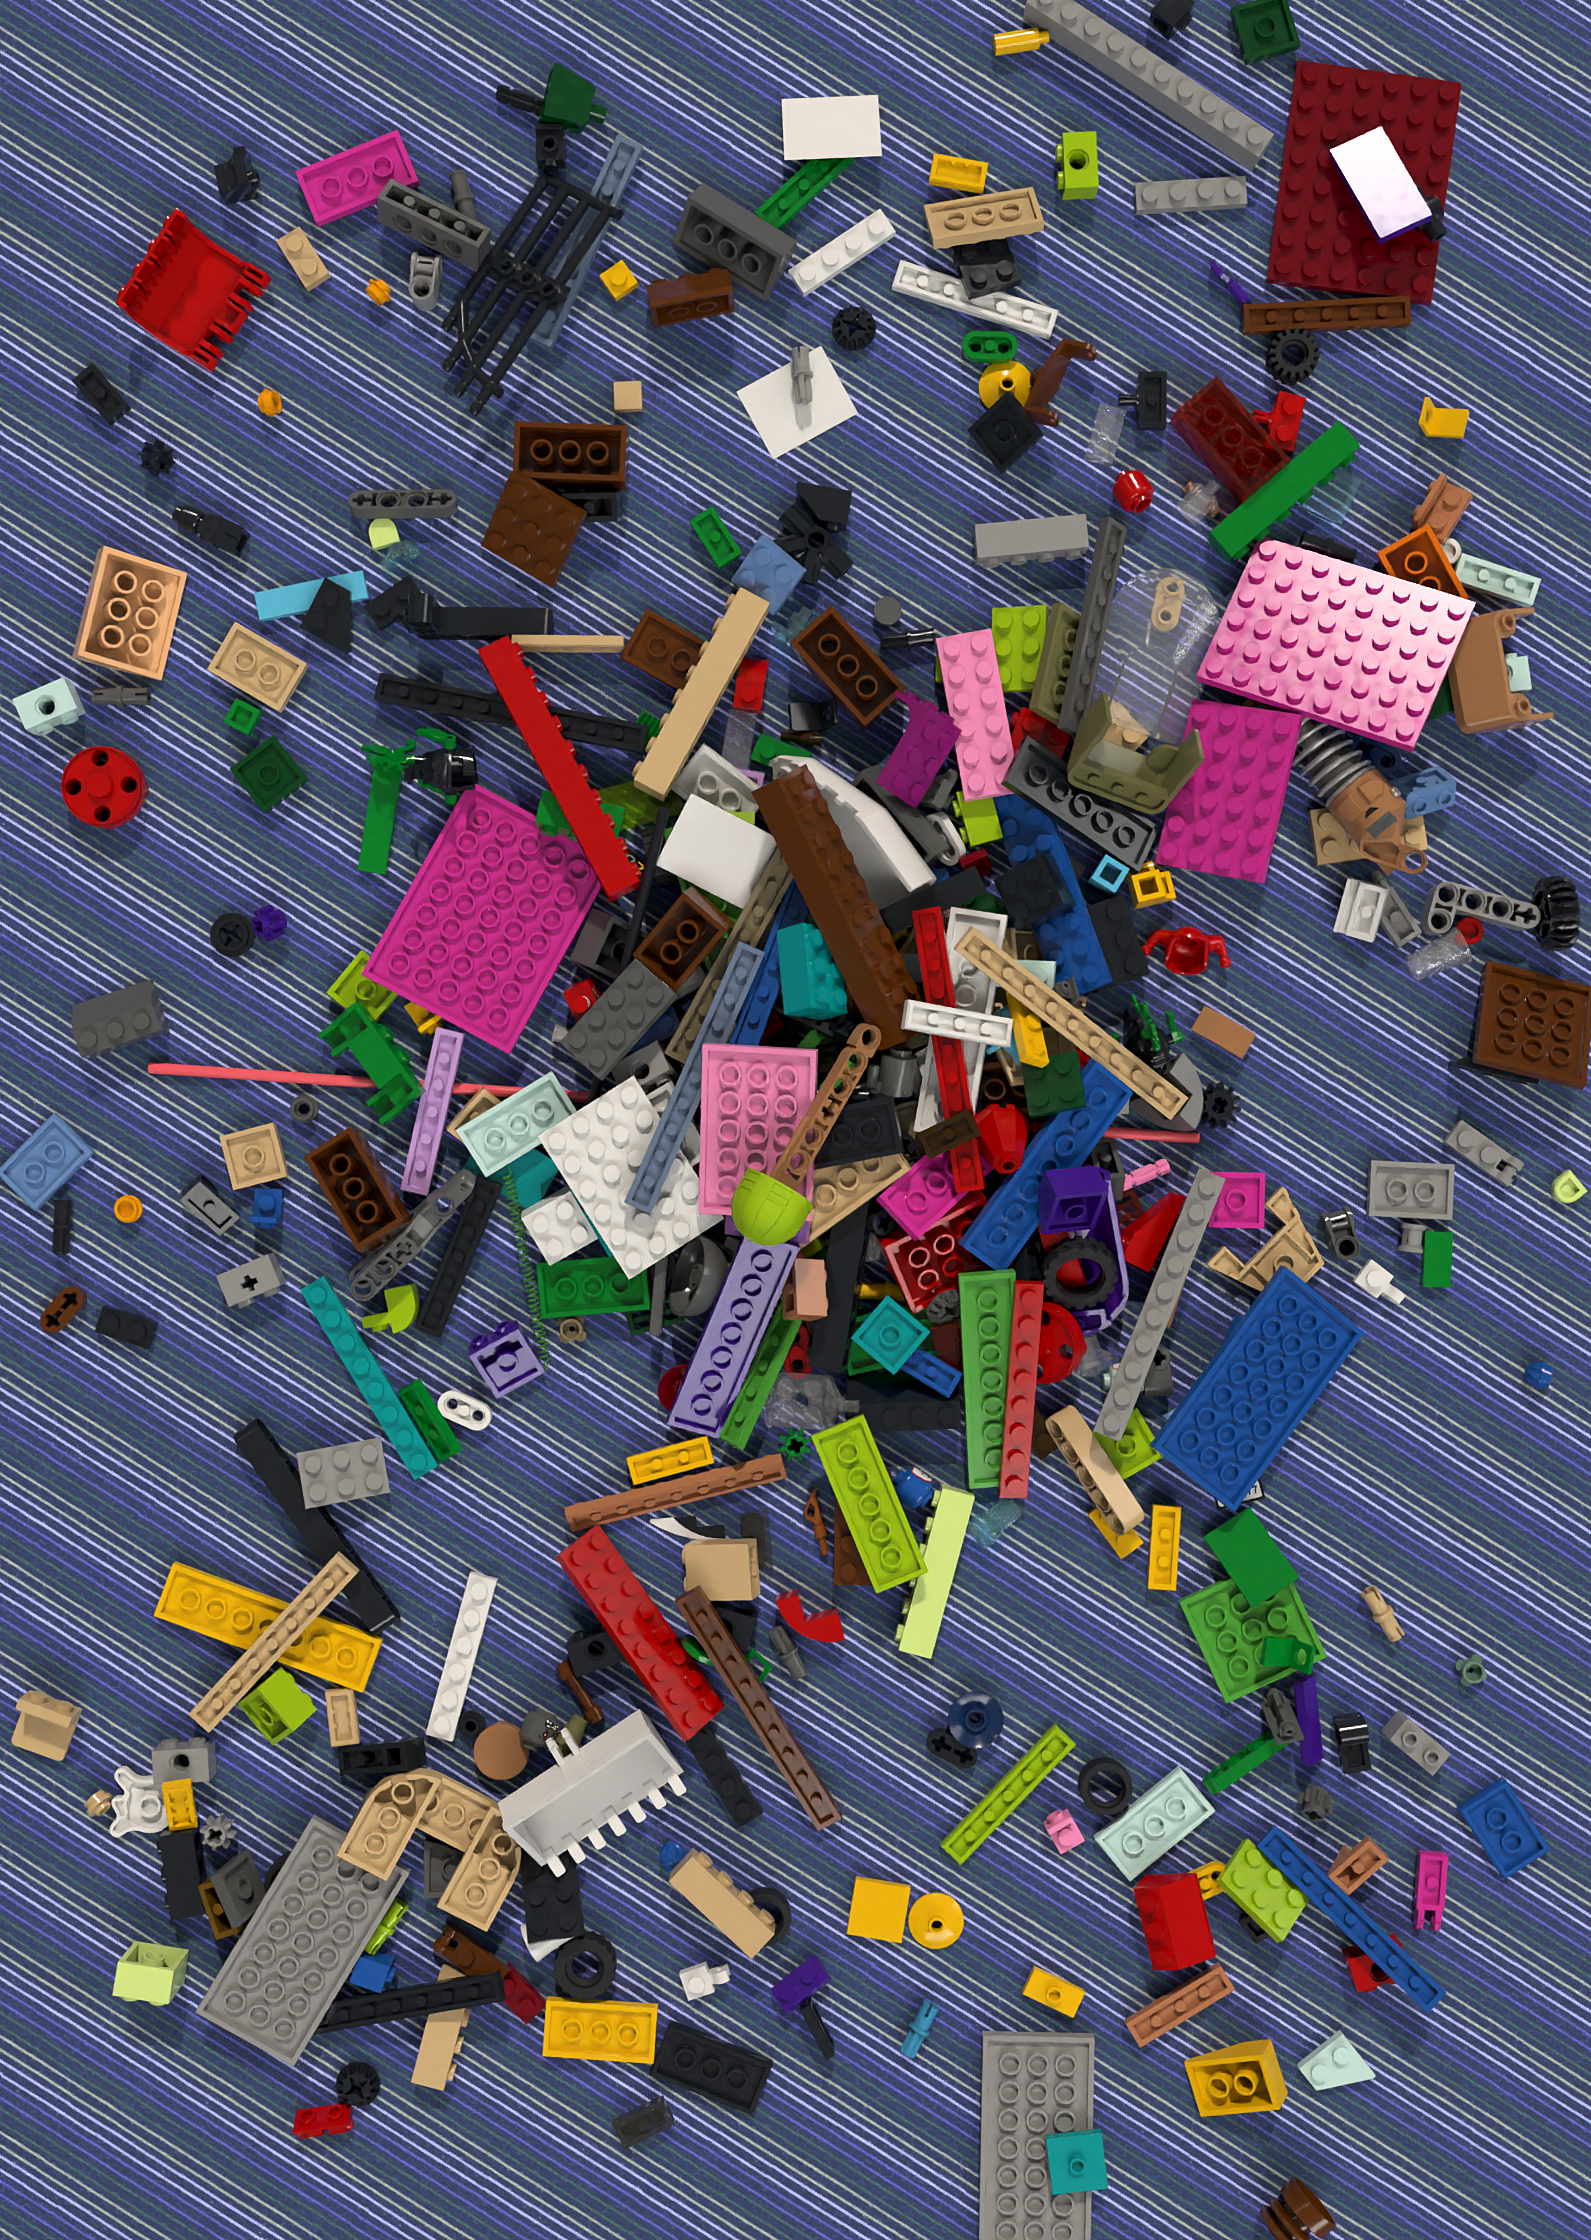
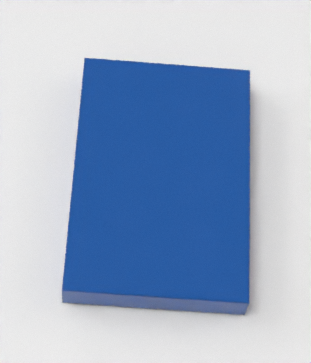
M1503 1777L1456 1806L1504 1880L1551 1850Z

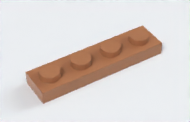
M1217 1962L1127 2017L1124 2021L1141 2048L1231 1993L1235 1988L1220 1963Z

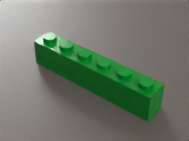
M1338 420L1212 529L1206 539L1227 563L1233 558L1237 561L1250 551L1248 545L1256 539L1259 543L1271 532L1269 527L1276 521L1279 524L1284 522L1293 513L1290 509L1295 504L1299 503L1302 506L1314 495L1312 490L1318 484L1322 487L1328 484L1336 476L1333 471L1340 465L1345 469L1357 458L1354 453L1361 445Z

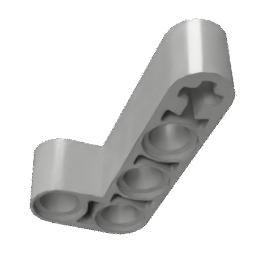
M1445 881L1429 889L1420 919V927L1425 934L1431 936L1447 932L1452 926L1455 914L1464 917H1474L1479 921L1508 929L1522 931L1535 927L1541 919V913L1531 903ZM1441 888L1448 893L1447 902L1441 901L1438 896ZM1467 896L1472 897L1475 901L1473 910L1466 906L1465 899ZM1494 903L1501 907L1502 913L1500 917L1495 916L1492 911ZM1523 913V916L1527 918V921L1524 922V918L1520 916H1511L1512 914ZM1433 915L1438 916L1441 920L1439 929L1434 928L1431 924Z

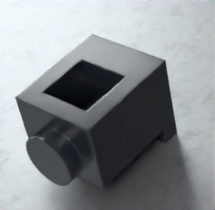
M563 123L535 124L536 162L538 169H543L546 172L566 169V134Z

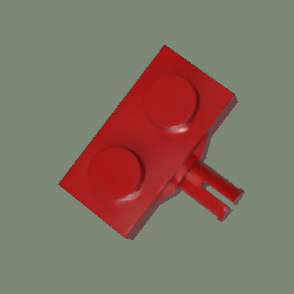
M1279 391L1276 394L1274 406L1270 413L1257 409L1253 410L1251 421L1266 424L1267 436L1264 448L1289 455L1294 451L1306 400L1305 397Z

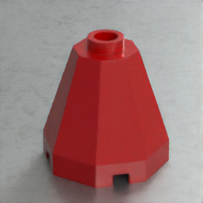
M990 1104L974 1117L982 1133L978 1137L980 1153L999 1173H1013L1021 1167L1027 1143L1030 1123L1028 1117L1014 1104H1006L1007 1108H1000L999 1104Z

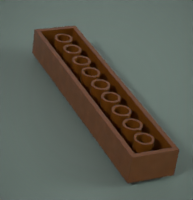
M804 764L751 793L865 1023L874 1025L880 1030L881 1041L878 1049L881 1051L905 1042L917 1033L916 1031L901 1029L905 1000L923 1001L917 991L915 981L910 977L904 965L902 955L898 952L892 940L891 932L885 926L879 914V908L873 901L866 887V882L854 863L853 855L848 850L841 836V831L828 810V804L822 797L813 774L809 771L807 765Z

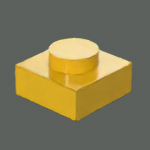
M623 260L599 275L600 280L616 302L638 287L637 280Z

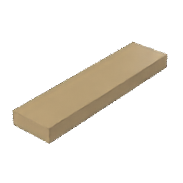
M512 635V643L518 642L522 652L622 653L626 647L624 636Z

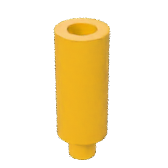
M1035 27L993 34L994 55L1000 56L1037 50L1040 48V44L1049 43V32H1039L1038 28Z

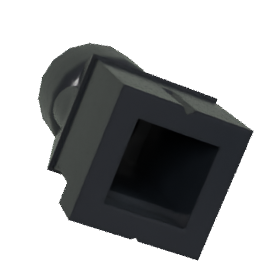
M191 505L176 506L172 515L173 521L177 522L179 528L195 535L200 534L201 540L240 558L250 537V534L244 527L224 519L222 516L205 514Z

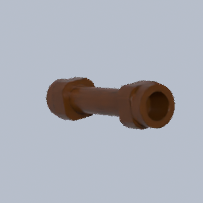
M570 1659L561 1662L555 1667L562 1681L566 1679L585 1709L583 1715L591 1725L598 1722L605 1716L599 1703L594 1704L578 1677L575 1676Z

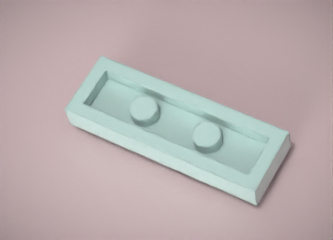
M1464 553L1460 554L1454 569L1462 586L1527 608L1533 605L1541 582L1540 578Z

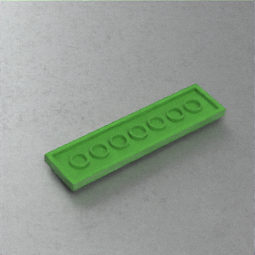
M1014 1269L958 1273L969 1489L998 1487L1014 1280H1016Z

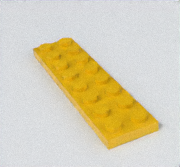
M176 1561L172 1564L154 1616L248 1650L290 1603ZM319 1614L276 1661L363 1693L384 1638Z

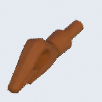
M813 1488L809 1500L804 1507L803 1516L807 1521L813 1523L815 1538H818L821 1554L826 1555L828 1554L825 1540L827 1533L816 1496V1488ZM811 1503L814 1506L813 1516L808 1514V1508Z

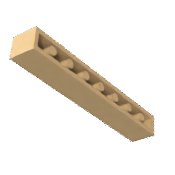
M741 587L736 595H730L725 605L727 610L723 619L718 617L711 632L714 633V636L710 643L705 641L698 654L701 659L697 666L692 665L685 677V680L688 682L684 690L679 688L672 700V704L675 706L671 713H665L658 726L661 729L657 738L652 737L645 749V752L648 754L644 762L639 760L632 772V776L635 777L634 787L662 802L665 801L769 613L770 603Z

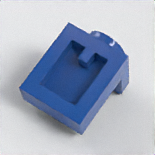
M255 1188L253 1216H249V1222H257L258 1228H274V1223H282L285 1189Z

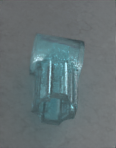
M1002 1498L986 1512L983 1511L973 1517L968 1522L966 1529L981 1548L986 1549L999 1539L1004 1529L1024 1513L1012 1498Z

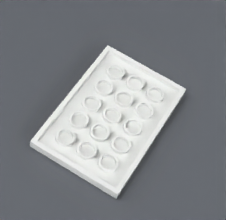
M634 1076L537 1136L628 1279L636 1276L725 1219L723 1215L698 1213L699 1178L680 1148L651 1214L624 1203L661 1119Z

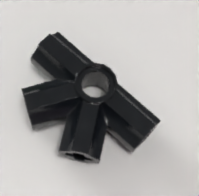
M796 502L779 518V522L792 535L774 539L773 542L795 561L799 560L798 563L807 570L799 583L817 586L822 566L838 581L854 565V562L828 536L826 530L819 527ZM813 536H820L824 540V544L819 548H814L810 546L808 541Z

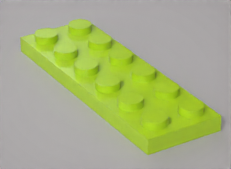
M864 1414L812 1434V1440L876 1594L928 1573L925 1561Z

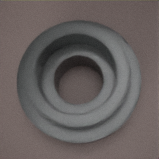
M298 1096L290 1105L291 1116L300 1123L311 1122L318 1114V1104L310 1096ZM303 1104L309 1106V1112L305 1115L300 1110Z

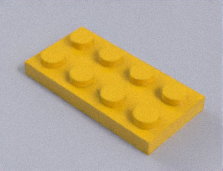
M547 1996L542 2056L654 2064L658 2004L597 1999L580 2000V1998Z

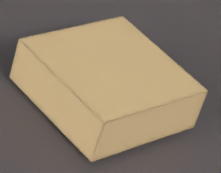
M641 381L613 382L615 413L643 412Z

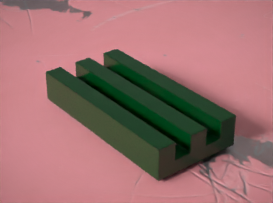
M665 1297V1304L669 1303V1297ZM670 1308L664 1309V1315L672 1313ZM642 1310L625 1312L631 1336L650 1331V1325L635 1329L634 1324L650 1320L651 1313L632 1318V1313ZM678 1316L663 1321V1327L684 1322L685 1317Z

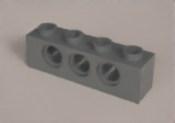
M393 179L389 180L377 197V222L476 271L490 252L491 228Z

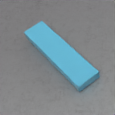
M363 570L328 577V579L352 592V603L370 600ZM324 578L254 593L259 620L265 622L307 613Z

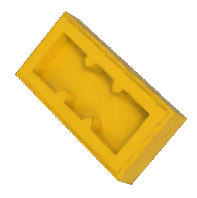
M934 153L928 184L983 194L988 163Z
M191 1778L162 1782V1793L169 1831L198 1827V1816Z
M1033 1966L1022 1989L1024 1995L1072 2018L1085 1994L1083 1988L1036 1966Z

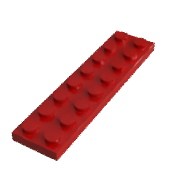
M597 1524L576 1539L555 1558L683 1742L687 1741L725 1705L600 1525Z

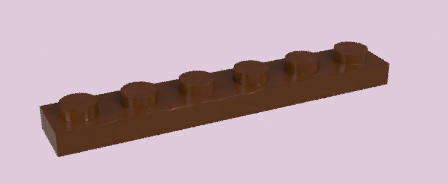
M1410 296L1243 304L1241 308L1243 336L1279 334L1280 332L1283 334L1289 328L1290 332L1294 328H1299V333H1302L1304 330L1308 332L1407 328L1411 324Z

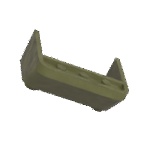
M1102 692L1079 723L1067 766L1068 781L1073 786L1147 814L1160 813L1169 805L1205 760L1199 730L1194 728L1179 748L1169 744H1162L1155 747L1148 756L1103 739L1112 724L1108 693Z

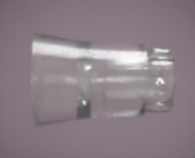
M1453 927L1441 937L1405 957L1407 967L1416 981L1425 977L1429 978L1455 966L1472 962L1469 947L1456 927Z

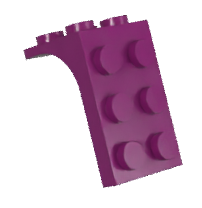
M895 691L893 696L909 708V723L904 735L875 783L916 809L962 730L953 724L955 721L953 717L943 711L937 713L939 707L932 702L924 699L921 703V698L909 691H906L905 694Z

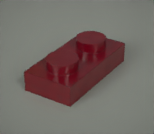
M508 1962L506 1965L510 1968V1971L503 1980L506 1995L504 2003L527 2025L546 2007V1999Z

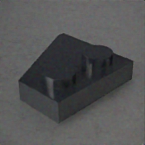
M325 577L300 628L350 654L352 592Z

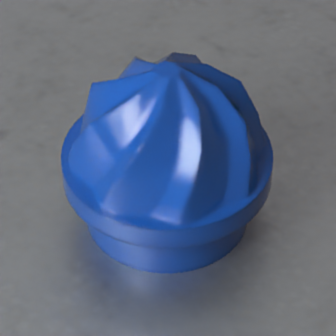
M1546 1362L1530 1364L1525 1369L1527 1382L1534 1385L1537 1389H1540V1387L1548 1389L1554 1367L1547 1366Z
M677 1842L665 1843L659 1850V1863L661 1866H664L666 1871L671 1872L686 1856L685 1849Z

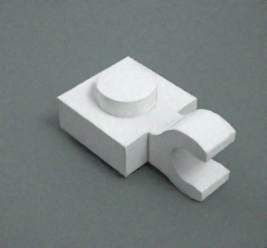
M1372 1259L1367 1261L1353 1280L1354 1283L1374 1298H1378L1382 1293L1392 1302L1400 1304L1406 1296L1389 1283L1394 1276Z
M707 1962L682 1969L679 1973L688 2001L714 1993V1984H723L730 1981L729 1975H731L727 1963L709 1969Z

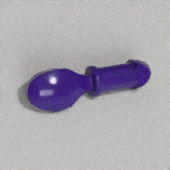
M1213 259L1210 262V268L1214 276L1228 283L1226 290L1230 291L1241 306L1243 304H1251V300L1238 284V280H1233L1225 275L1216 260Z

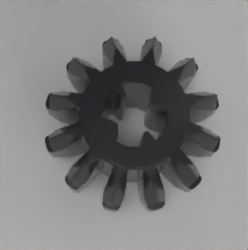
M1218 1082L1216 1089L1212 1083L1206 1084L1207 1092L1202 1090V1114L1204 1116L1201 1118L1200 1123L1205 1125L1210 1120L1211 1129H1216L1218 1122L1222 1128H1227V1119L1231 1122L1237 1120L1232 1111H1241V1107L1234 1106L1233 1102L1240 1100V1096L1230 1097L1234 1088L1228 1087L1224 1091L1223 1082ZM1215 1098H1217L1216 1101H1221L1223 1105L1219 1107V1113L1218 1110H1213L1211 1106L1215 1104Z

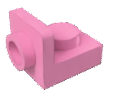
M1068 1809L1052 1812L1047 1817V1820L1043 1822L1046 1831L1051 1836L1060 1854L1085 1841Z

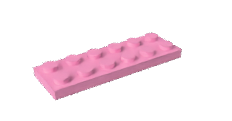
M991 628L936 638L948 712L955 719L953 724L962 730L954 746L964 802L1014 794L1001 785L1014 757Z

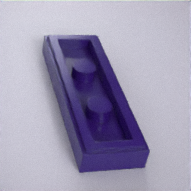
M1305 1675L1294 1681L1297 1721L1304 1736V1740H1300L1301 1760L1303 1765L1313 1766L1324 1757L1315 1675Z

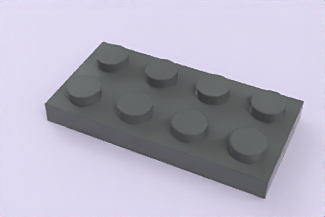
M635 958L560 1043L594 1075L603 1080L678 996Z

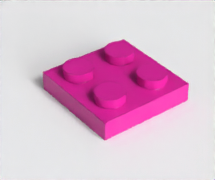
M1210 1172L1225 1178V1182L1206 1227L1264 1229L1265 1173Z

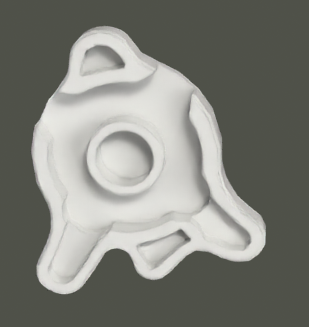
M127 1766L119 1767L114 1774V1778L124 1790V1795H116L111 1801L117 1815L109 1829L111 1835L121 1837L129 1831H141L144 1833L162 1831L168 1826L162 1784L154 1785L153 1775L141 1776Z

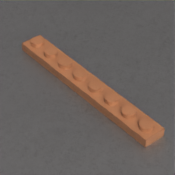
M781 1453L767 1455L763 1458L739 1462L735 1465L719 1469L715 1468L707 1472L687 1475L679 1479L659 1482L655 1485L631 1489L627 1492L607 1495L587 1502H579L564 1507L565 1516L572 1532L594 1527L597 1524L602 1525L787 1478L786 1469Z

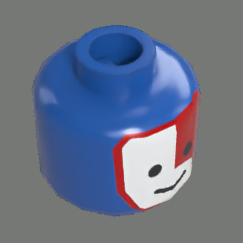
M915 1467L909 1468L906 1472L901 1469L892 1481L895 1485L894 1489L898 1499L911 1509L918 1506L923 1508L934 1492V1489L931 1488L933 1485L932 1479Z

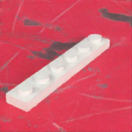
M472 1571L469 1574L426 1735L451 1742L454 1740L498 1578Z

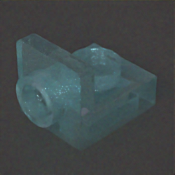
M804 606L799 613L795 611L787 622L788 629L774 621L771 625V630L774 633L773 637L780 643L787 645L809 626L813 620V612Z

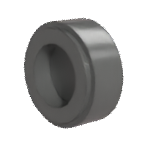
M884 597L878 600L874 607V618L877 623L885 627L895 625L901 617L900 603L892 597Z

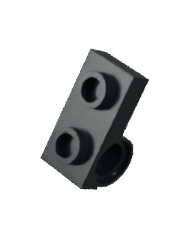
M1356 1712L1333 1716L1341 1770L1344 1775L1372 1770L1367 1744L1369 1742V1732L1362 1714Z

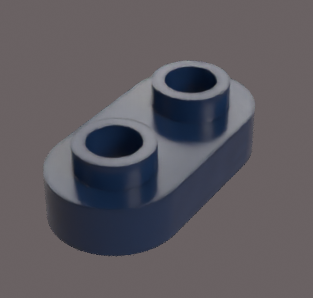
M1358 734L1350 739L1353 740L1354 750H1356L1357 744L1363 745L1364 752L1361 759L1371 761V766L1378 768L1384 776L1394 773L1400 767L1401 756L1399 752L1388 744ZM1382 757L1388 760L1387 767L1381 765L1380 759Z

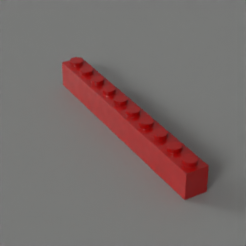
M507 635L479 649L478 653L481 662L608 900L612 902L639 888V878L642 877V874L635 861L630 863L625 855L629 850L623 838H616L612 830L616 828L609 813L604 814L599 805L603 802L596 788L590 789L586 780L590 779L582 763L577 765L573 757L576 755V751L569 739L564 741L560 731L564 730L557 715L551 716L547 707L551 705L543 690L538 692L534 685L537 682V678L530 666L525 668L521 660L524 658V654L518 642L512 643Z

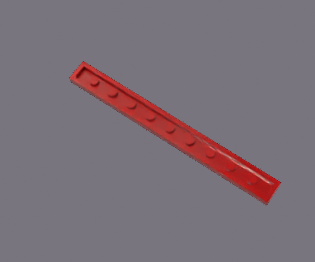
M937 906L912 911L926 1003L957 1009L942 908ZM931 1034L944 1120L967 1109H970L974 1116L962 1040ZM978 1137L949 1150L956 1193L986 1189Z

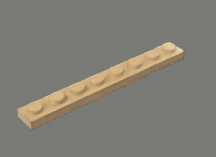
M338 1551L188 1715L209 1733L357 1574L359 1569Z

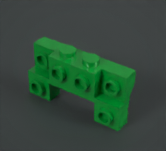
M362 1001L354 1002L334 1022L317 1034L320 1039H325L333 1050L330 1053L333 1057H340L350 1049L378 1089H382L366 1101L369 1107L373 1106L381 1116L378 1120L381 1125L388 1124L409 1108V1104L426 1092L411 1071L414 1068L409 1063L411 1058L408 1053L396 1045L393 1040L395 1038L393 1032L386 1025L378 1024Z

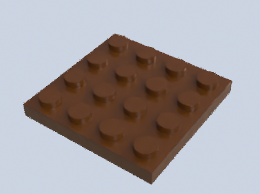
M1487 960L1483 965L1472 1063L1582 1090L1587 1083L1591 1038V986Z

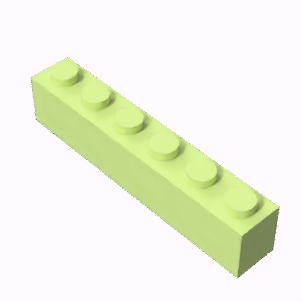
M944 1484L940 1485L939 1491L934 1490L930 1504V1506L934 1507L932 1517L927 1516L923 1533L927 1534L925 1544H919L928 1573L909 1580V1587H912L910 1598L905 1597L901 1611L902 1614H905L903 1625H897L894 1640L898 1641L897 1645L900 1651L929 1659L932 1657L975 1499L973 1492Z

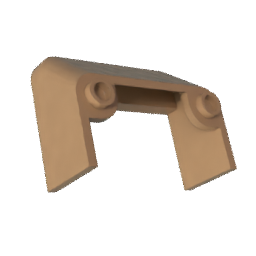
M1534 607L1502 609L1470 617L1447 671L1456 722L1462 732L1473 734L1521 729L1554 718L1553 712L1532 714L1530 702L1525 695L1521 693L1511 694L1502 639L1512 636L1516 629L1515 620L1535 613Z

